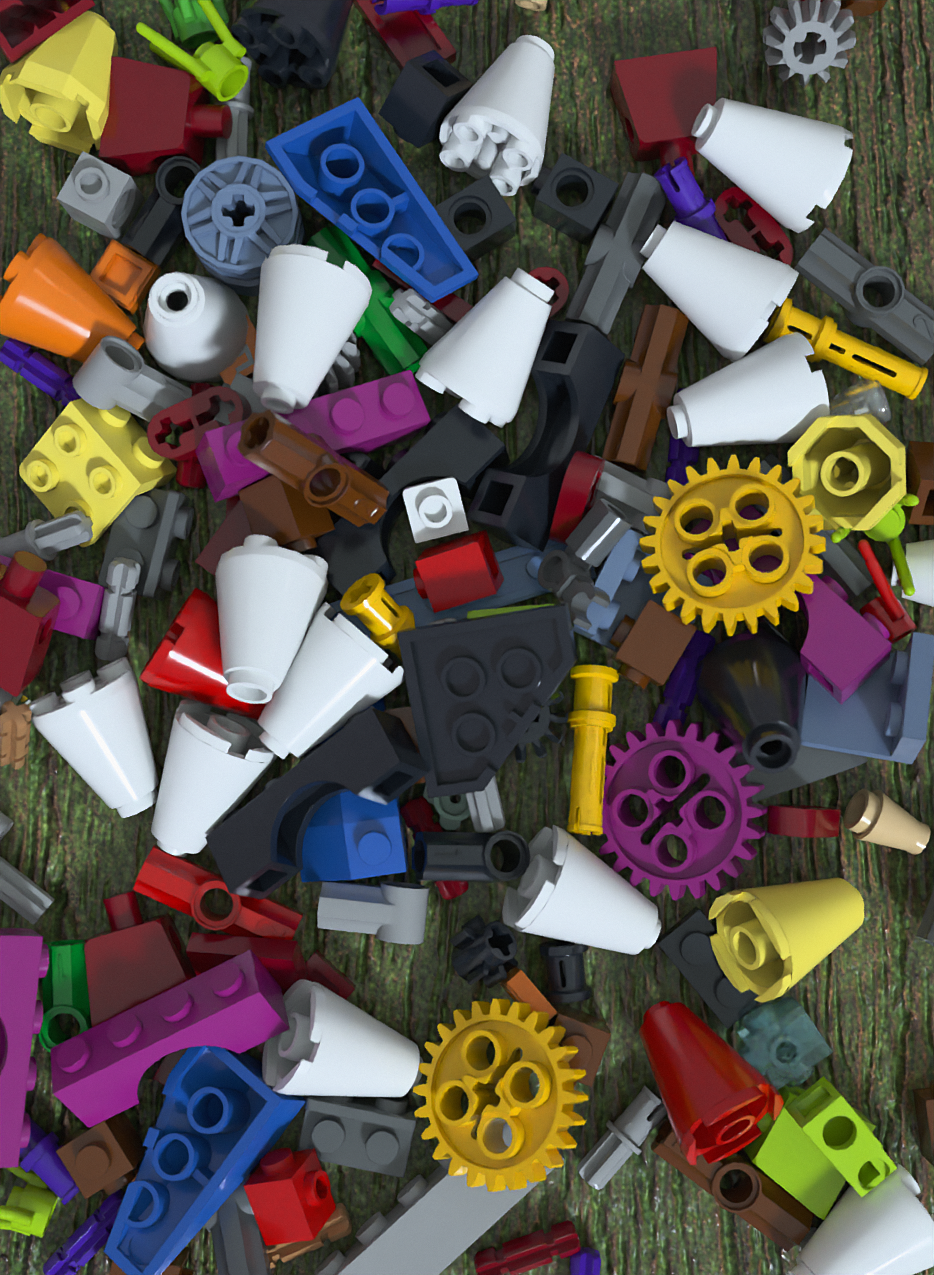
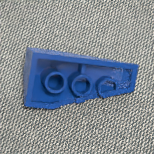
M359 97L265 142V149L297 195L430 303L477 279L478 272Z
M385 696L370 707L384 712L386 710ZM344 725L342 728H340L338 731H336L335 733H333L331 736H329L327 739H325L323 742H321L320 744L325 743L326 741H328L331 737H333V736H334L335 734H337L340 730H342V729L345 727V725ZM351 791L340 793L327 800L313 815L305 832L302 848L303 869L300 871L302 882L355 880L407 872L409 861L403 820L400 813L399 796L387 805L357 796Z
M216 1046L189 1047L169 1073L162 1094H165L166 1097L155 1127H149L143 1146H146L147 1149L136 1179L128 1184L104 1249V1253L126 1275H161L256 1167L260 1160L271 1150L307 1101L301 1095H282L279 1092L272 1091L274 1087L267 1085L263 1080L262 1062L245 1052L239 1054Z

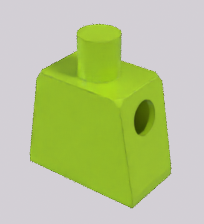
M780 1082L776 1086L784 1101L780 1114L773 1121L767 1112L757 1123L762 1134L746 1145L744 1150L758 1168L817 1217L825 1220L846 1179L785 1109L806 1090ZM853 1108L873 1133L876 1126L861 1111Z

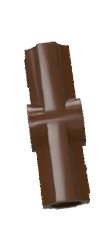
M662 304L645 305L633 340L634 344L630 358L625 359L612 402V405L616 407L601 458L628 472L645 473L647 465L650 463L654 443L656 442L660 420L665 419L667 408L672 400L678 373L674 371L689 321L688 317L681 313L679 309Z
M269 408L261 413L253 412L240 427L241 437L237 448L242 456L299 490L310 505L318 508L327 507L358 527L367 523L375 524L387 511L386 500L390 493L388 488L381 481L333 451L320 435L304 432Z
M667 1116L657 1130L655 1139L651 1144L653 1152L711 1194L722 1209L736 1213L788 1252L794 1246L800 1245L810 1231L814 1213L766 1173L752 1164L748 1157L740 1150L711 1164H708L702 1155L696 1156V1165H690L679 1149ZM738 1169L745 1172V1177L738 1187L733 1189L720 1187L721 1178L727 1171Z

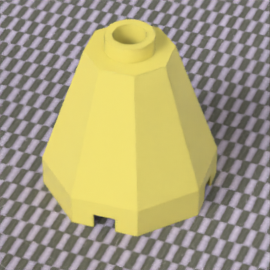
M86 11L18 60L5 67L0 75V104L4 114L15 123L18 122L22 115L32 123L28 133L42 143L81 155L82 151L89 153L93 144H95L96 150H99L101 135L109 114L111 57H118L116 34L111 29L108 21L95 12Z
M872 414L819 417L787 452L788 467L792 466L793 479L798 477L801 482V491L797 498L806 495L814 496L815 508L808 515L823 516L822 530H837L840 526L853 528L852 530H869L875 527L906 495L905 446Z

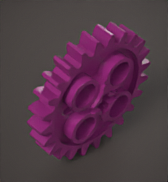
M680 719L669 720L665 733L658 721L646 724V738L638 730L627 732L626 737L630 748L621 743L613 744L609 749L617 762L606 760L605 776L607 779L604 784L602 828L603 834H606L608 841L598 850L600 855L615 851L619 857L612 869L615 872H619L627 867L632 869L630 884L633 887L645 879H649L650 896L653 897L660 894L665 886L668 885L672 900L677 901L684 896L688 885L690 892L697 899L706 894V881L712 888L719 891L727 885L724 872L734 878H737L744 872L743 866L737 857L746 860L756 857L758 852L747 842V839H760L766 833V830L752 823L753 818L768 812V807L752 802V796L765 789L764 784H748L745 778L755 767L750 763L738 766L734 760L739 752L734 746L725 750L720 748L723 739V733L720 730L712 732L704 739L703 725L699 721L691 723L685 734ZM669 756L677 757L685 766L686 775L682 784L673 782L666 774L665 765ZM704 773L708 774L710 782L680 809L679 814L681 817L666 823L650 844H646L643 841L644 834L672 810L674 806L672 801L686 795ZM633 794L643 798L647 804L648 817L645 822L636 819L630 812L629 802ZM707 796L716 797L725 806L726 816L722 824L714 823L706 816L704 801ZM670 834L680 837L685 842L688 851L685 861L677 860L669 853L667 840Z

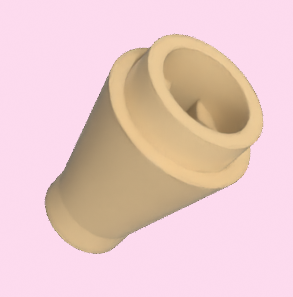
M866 789L859 790L848 803L843 819L845 828L852 831L855 839L905 850L913 855H918L924 850L931 833L928 825L918 821L880 790H873L871 792Z

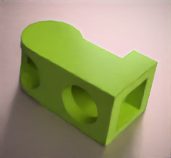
M824 1076L785 1108L862 1198L897 1169L893 1161L881 1148L882 1144L844 1097Z

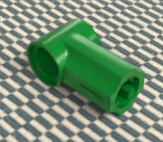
M65 939L43 943L48 945L49 965L46 976L42 978L43 1021L38 1037L40 1043L48 1052H50L51 1048L73 1038L64 1034L60 1028L59 1019L61 1013L71 1014L78 1020L81 1028L80 1034L93 1028L84 939Z

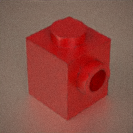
M486 529L426 548L415 561L417 567L413 569L417 591L422 599L429 598L434 613L497 594L504 581Z
M280 1148L266 1154L260 1160V1166L243 1185L266 1246L314 1240L336 1209L331 1194L329 1177L322 1170L315 1148L294 1152L290 1148Z

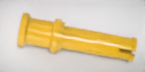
M787 297L780 307L777 306L763 337L764 342L770 343L783 335L799 332L788 327L789 325L808 333H801L809 341L815 354L805 356L808 362L813 363L815 361L819 363L824 359L864 379L898 392L910 400H914L917 397L928 376L927 368L914 365L877 346H873L838 330V324L834 322V318L826 315L820 319L792 306V299ZM832 343L836 346L841 347V349H836L830 346V344ZM853 355H859L867 360H870L892 371L887 372L872 364L854 357Z
M370 573L357 580L346 591L341 599L340 608L348 616L355 615L370 631V640L378 647L390 649L402 661L397 632L415 627L414 613L406 605L399 606L385 591V581L377 573Z
M579 665L572 667L570 670V678L575 681L573 711L568 713L567 723L569 728L574 730V747L567 832L573 834L590 835L591 832L593 835L603 834L602 812L607 733L612 732L613 727L616 725V716L611 714L613 683L619 680V675L616 673L617 670L607 666Z

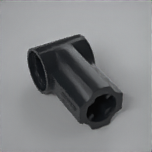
M174 156L165 160L159 166L155 176L156 186L121 241L127 248L164 270L185 237L181 217L184 198L174 197V190L180 181L194 179L197 173L202 170L194 160L185 156Z
M508 830L496 833L417 832L412 847V868L416 875V881H469L489 884L518 879L527 870L531 855L529 846L524 838L516 832ZM494 844L500 847L504 856L503 866L500 871L493 866L490 859L491 848Z

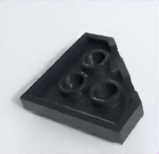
M568 603L408 628L397 632L419 752L429 771L424 776L428 798L483 791L578 660Z

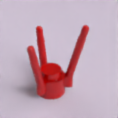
M862 539L858 542L857 546L880 596L863 606L859 612L862 616L867 612L876 617L889 631L890 637L887 640L893 645L912 633L917 626L900 600L896 598L869 541Z

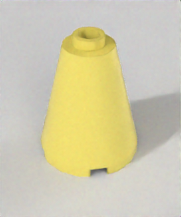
M828 878L732 890L716 898L709 910L708 920L716 917L717 934L710 936L712 950L721 970L736 989L741 993L750 989L759 995L755 1001L762 1003L784 995L862 925L864 920V901L859 891L842 878Z

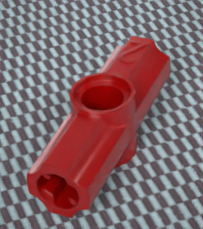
M157 845L152 847L136 878L133 887L134 891L195 918L196 922L205 929L222 930L232 936L292 940L304 914L268 896L261 900L231 893L229 894L233 901L232 911L227 914H216L209 910L206 905L205 896L208 890L214 888L223 889L229 893L222 875L183 857L168 854Z

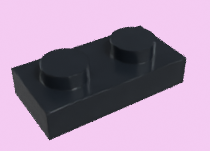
M695 907L656 940V943L724 1026L729 1029L760 1003L755 1001L759 995L750 989L741 993L729 981L721 970L711 946L710 936L717 934V930L702 911Z

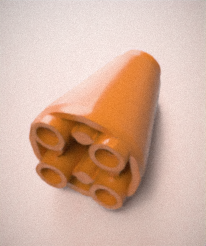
M39 233L29 246L27 252L25 253L20 250L6 269L3 279L11 284L4 295H0L1 335L81 363L86 361L105 336L121 338L131 344L138 352L144 345L146 339L135 332L137 326L61 244L51 237Z

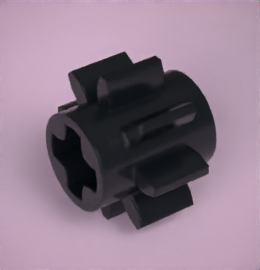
M477 915L462 925V930L449 940L455 946L451 953L452 965L457 974L470 985L482 978L487 988L490 989L505 980L507 972L518 966V962L514 958L517 952L516 939L512 931L499 920L485 925L481 916Z

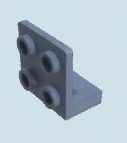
M631 529L625 533L606 556L593 581L594 586L604 590L609 595L610 605L605 608L595 602L590 603L586 611L587 619L592 624L589 630L572 623L574 632L612 651H615L616 646L609 643V640L624 615L627 614L634 619L642 604L649 599L664 607L662 600L667 593L665 591L653 594L649 581L656 574H646L641 563L643 559L652 554L642 552L639 539L643 538V535ZM700 574L696 580L697 583L705 587H712L713 585L710 578L703 574ZM681 604L670 611L681 618L680 614L683 605ZM697 616L693 619V621L690 622V624H694Z
M913 632L905 650H896L895 653H890L889 660L843 704H840L808 674L801 745L913 764L926 742L934 665V635Z

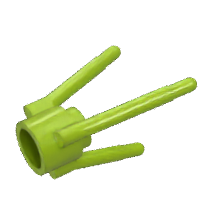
M197 0L222 41V44L215 45L213 42H206L195 51L193 56L145 23H137L136 31L151 41L149 49L177 69L193 74L195 79L221 102L232 99L244 87L249 71L248 67L240 59L246 53V48L232 36L211 0Z
M906 493L875 527L863 530L871 539L887 542L900 584L907 596H912L915 593V587L899 535L904 529L906 521L903 505L916 506L919 503V498L910 493ZM838 527L831 534V541L833 543L840 542L853 528Z
M19 1162L18 1167L6 1169L25 1181L27 1185L25 1188L15 1185L6 1206L0 1205V1229L12 1230L27 1236L32 1234L43 1238L59 1197L53 1191L47 1189L48 1186L34 1171L30 1170L26 1173L19 1165L21 1162Z

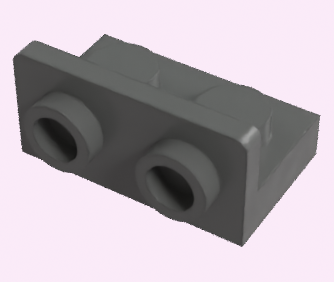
M156 488L135 496L112 524L97 585L108 588L106 582L108 566L114 558L132 559L141 566L139 583L135 585L137 595L164 602L166 591L173 592L179 579L181 562L176 560L175 556L180 538L186 540L191 531L194 509L188 507L190 499L179 491L170 489L168 492Z
M308 1095L298 1151L315 1148L319 1161L404 1178L417 1120L414 1112L418 1107L408 1105L409 1100L403 1096L372 1098L362 1096Z

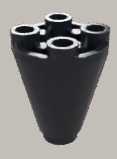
M249 0L231 26V33L259 65V75L269 85L278 89H283L287 84L306 89L323 90L336 71L353 0Z
M758 627L757 633L754 634L749 629H746L742 634L717 644L696 665L697 696L707 716L748 763L763 773H780L793 765L800 749L806 694V670L801 664V659L796 649L782 638L771 635L765 628Z

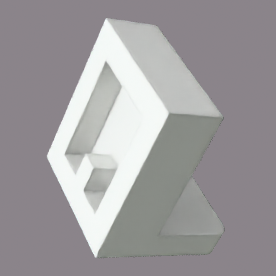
M450 476L407 487L403 490V498L415 544L469 530L458 484L454 477Z

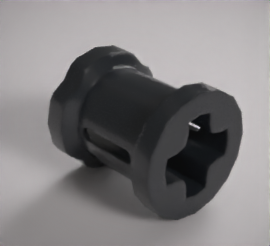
M554 940L539 944L540 955L546 958L548 989L543 992L544 997L549 1003H571L593 997L592 987L586 985L583 953L588 950V945L564 940Z

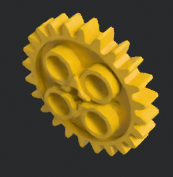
M731 455L727 469L719 470L713 458H708L707 474L702 476L691 466L686 467L689 483L684 486L669 479L667 484L672 498L668 500L663 497L654 496L652 499L654 508L660 516H645L643 518L645 529L653 535L639 539L642 552L652 554L643 559L641 563L646 574H656L649 581L653 594L667 591L662 600L664 608L670 611L682 604L680 616L685 625L693 621L698 614L701 615L705 633H709L713 629L717 620L724 621L728 636H733L737 621L744 620L751 633H757V617L765 615L775 626L778 625L779 615L777 607L781 604L791 611H798L799 602L794 592L796 590L805 594L813 593L814 582L806 574H822L823 560L812 554L826 551V538L814 535L823 529V516L808 515L815 508L814 496L806 495L797 498L801 491L800 479L796 477L782 485V466L777 464L765 475L761 473L759 457H755L746 470L739 468V461L736 455ZM752 504L761 505L768 510L763 517L757 520L743 519L739 515V512L744 507ZM696 518H704L712 523L711 527L701 534L693 535L684 530L685 526ZM774 530L782 532L779 537L769 535ZM736 538L739 550L729 552L725 545V540ZM687 552L695 554L691 559L686 560L683 558V555ZM763 555L776 556L782 561L776 570L768 573L759 572L752 567L753 562ZM707 569H718L726 574L723 581L713 587H705L696 582L698 576Z
M493 999L490 1005L489 1002L474 1001L472 1002L471 1011L461 1009L453 1011L455 1025L448 1023H439L437 1025L438 1032L443 1039L442 1042H426L424 1045L433 1056L431 1063H419L418 1070L427 1076V1083L413 1087L414 1093L426 1097V1105L414 1112L415 1117H429L431 1123L424 1130L421 1137L422 1140L438 1139L440 1143L432 1157L434 1160L452 1157L448 1174L450 1176H459L467 1173V1186L469 1187L484 1186L486 1183L489 1192L505 1190L506 1185L509 1190L526 1188L527 1179L530 1183L546 1180L545 1167L551 1169L564 1165L557 1148L571 1149L577 1146L575 1139L567 1132L569 1126L585 1125L586 1122L582 1116L573 1111L574 1103L588 1100L589 1095L574 1090L573 1083L584 1077L586 1071L584 1069H570L568 1063L579 1050L577 1046L560 1047L559 1043L566 1029L561 1026L546 1028L549 1013L533 1011L530 1014V1004L526 1002H513L511 1005L508 999ZM490 1041L493 1042L495 1047V1058L491 1065L486 1054ZM520 1048H521V1050L523 1051V1055H522L521 1060H520V1057H521V1056H520ZM533 1071L539 1079V1090L535 1098L529 1089V1078ZM464 1091L469 1099V1107L466 1114L461 1107V1097ZM506 1122L512 1131V1141L509 1147L506 1146L503 1140L502 1132Z

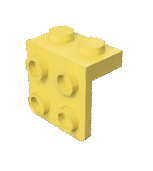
M82 398L68 403L19 466L21 478L55 518L76 510L82 511L85 516H90L93 522L91 527L93 537L90 541L79 544L81 547L94 544L135 496L166 485L177 471V468L168 458L161 457L152 450L148 443L147 433L132 417L131 412L117 405L110 410H101L93 407Z

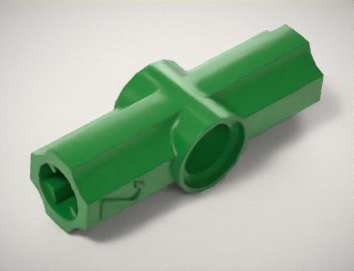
M336 225L320 230L310 238L305 246L327 251L326 262L341 269L344 267L345 260L350 262L370 282L372 293L368 307L353 330L356 338L362 337L387 376L411 370L412 374L416 373L420 368L419 362L428 349L414 331L391 314L389 306L394 301L392 288L377 269H370L354 243Z

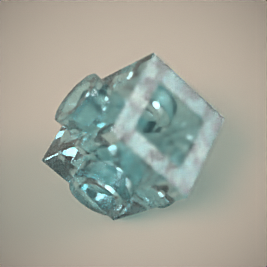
M790 995L773 1006L770 1002L756 1007L744 1017L743 1022L745 1025L736 1031L745 1045L738 1053L758 1072L766 1076L777 1090L784 1085L794 1087L807 1080L815 1071L813 1065L833 1052L802 1005Z

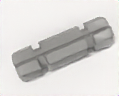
M398 289L393 293L394 301L389 306L391 314L430 345H434L455 325L450 318L429 301L425 300L414 289H408L407 291Z
M116 557L108 566L106 578L108 589L104 590L98 627L101 633L100 636H97L95 654L101 660L113 662L124 657L127 653L129 642L127 632L131 630L137 595L135 585L139 583L141 571L140 564L132 559Z

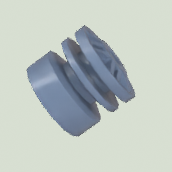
M235 156L216 160L197 173L185 191L181 211L185 236L211 278H215L227 285L236 294L252 297L259 296L261 266L265 257L269 258L271 249L276 246L291 244L305 246L308 243L304 221L293 189L280 171L261 159ZM241 213H250V216L245 217L244 226H235L234 223L240 221Z

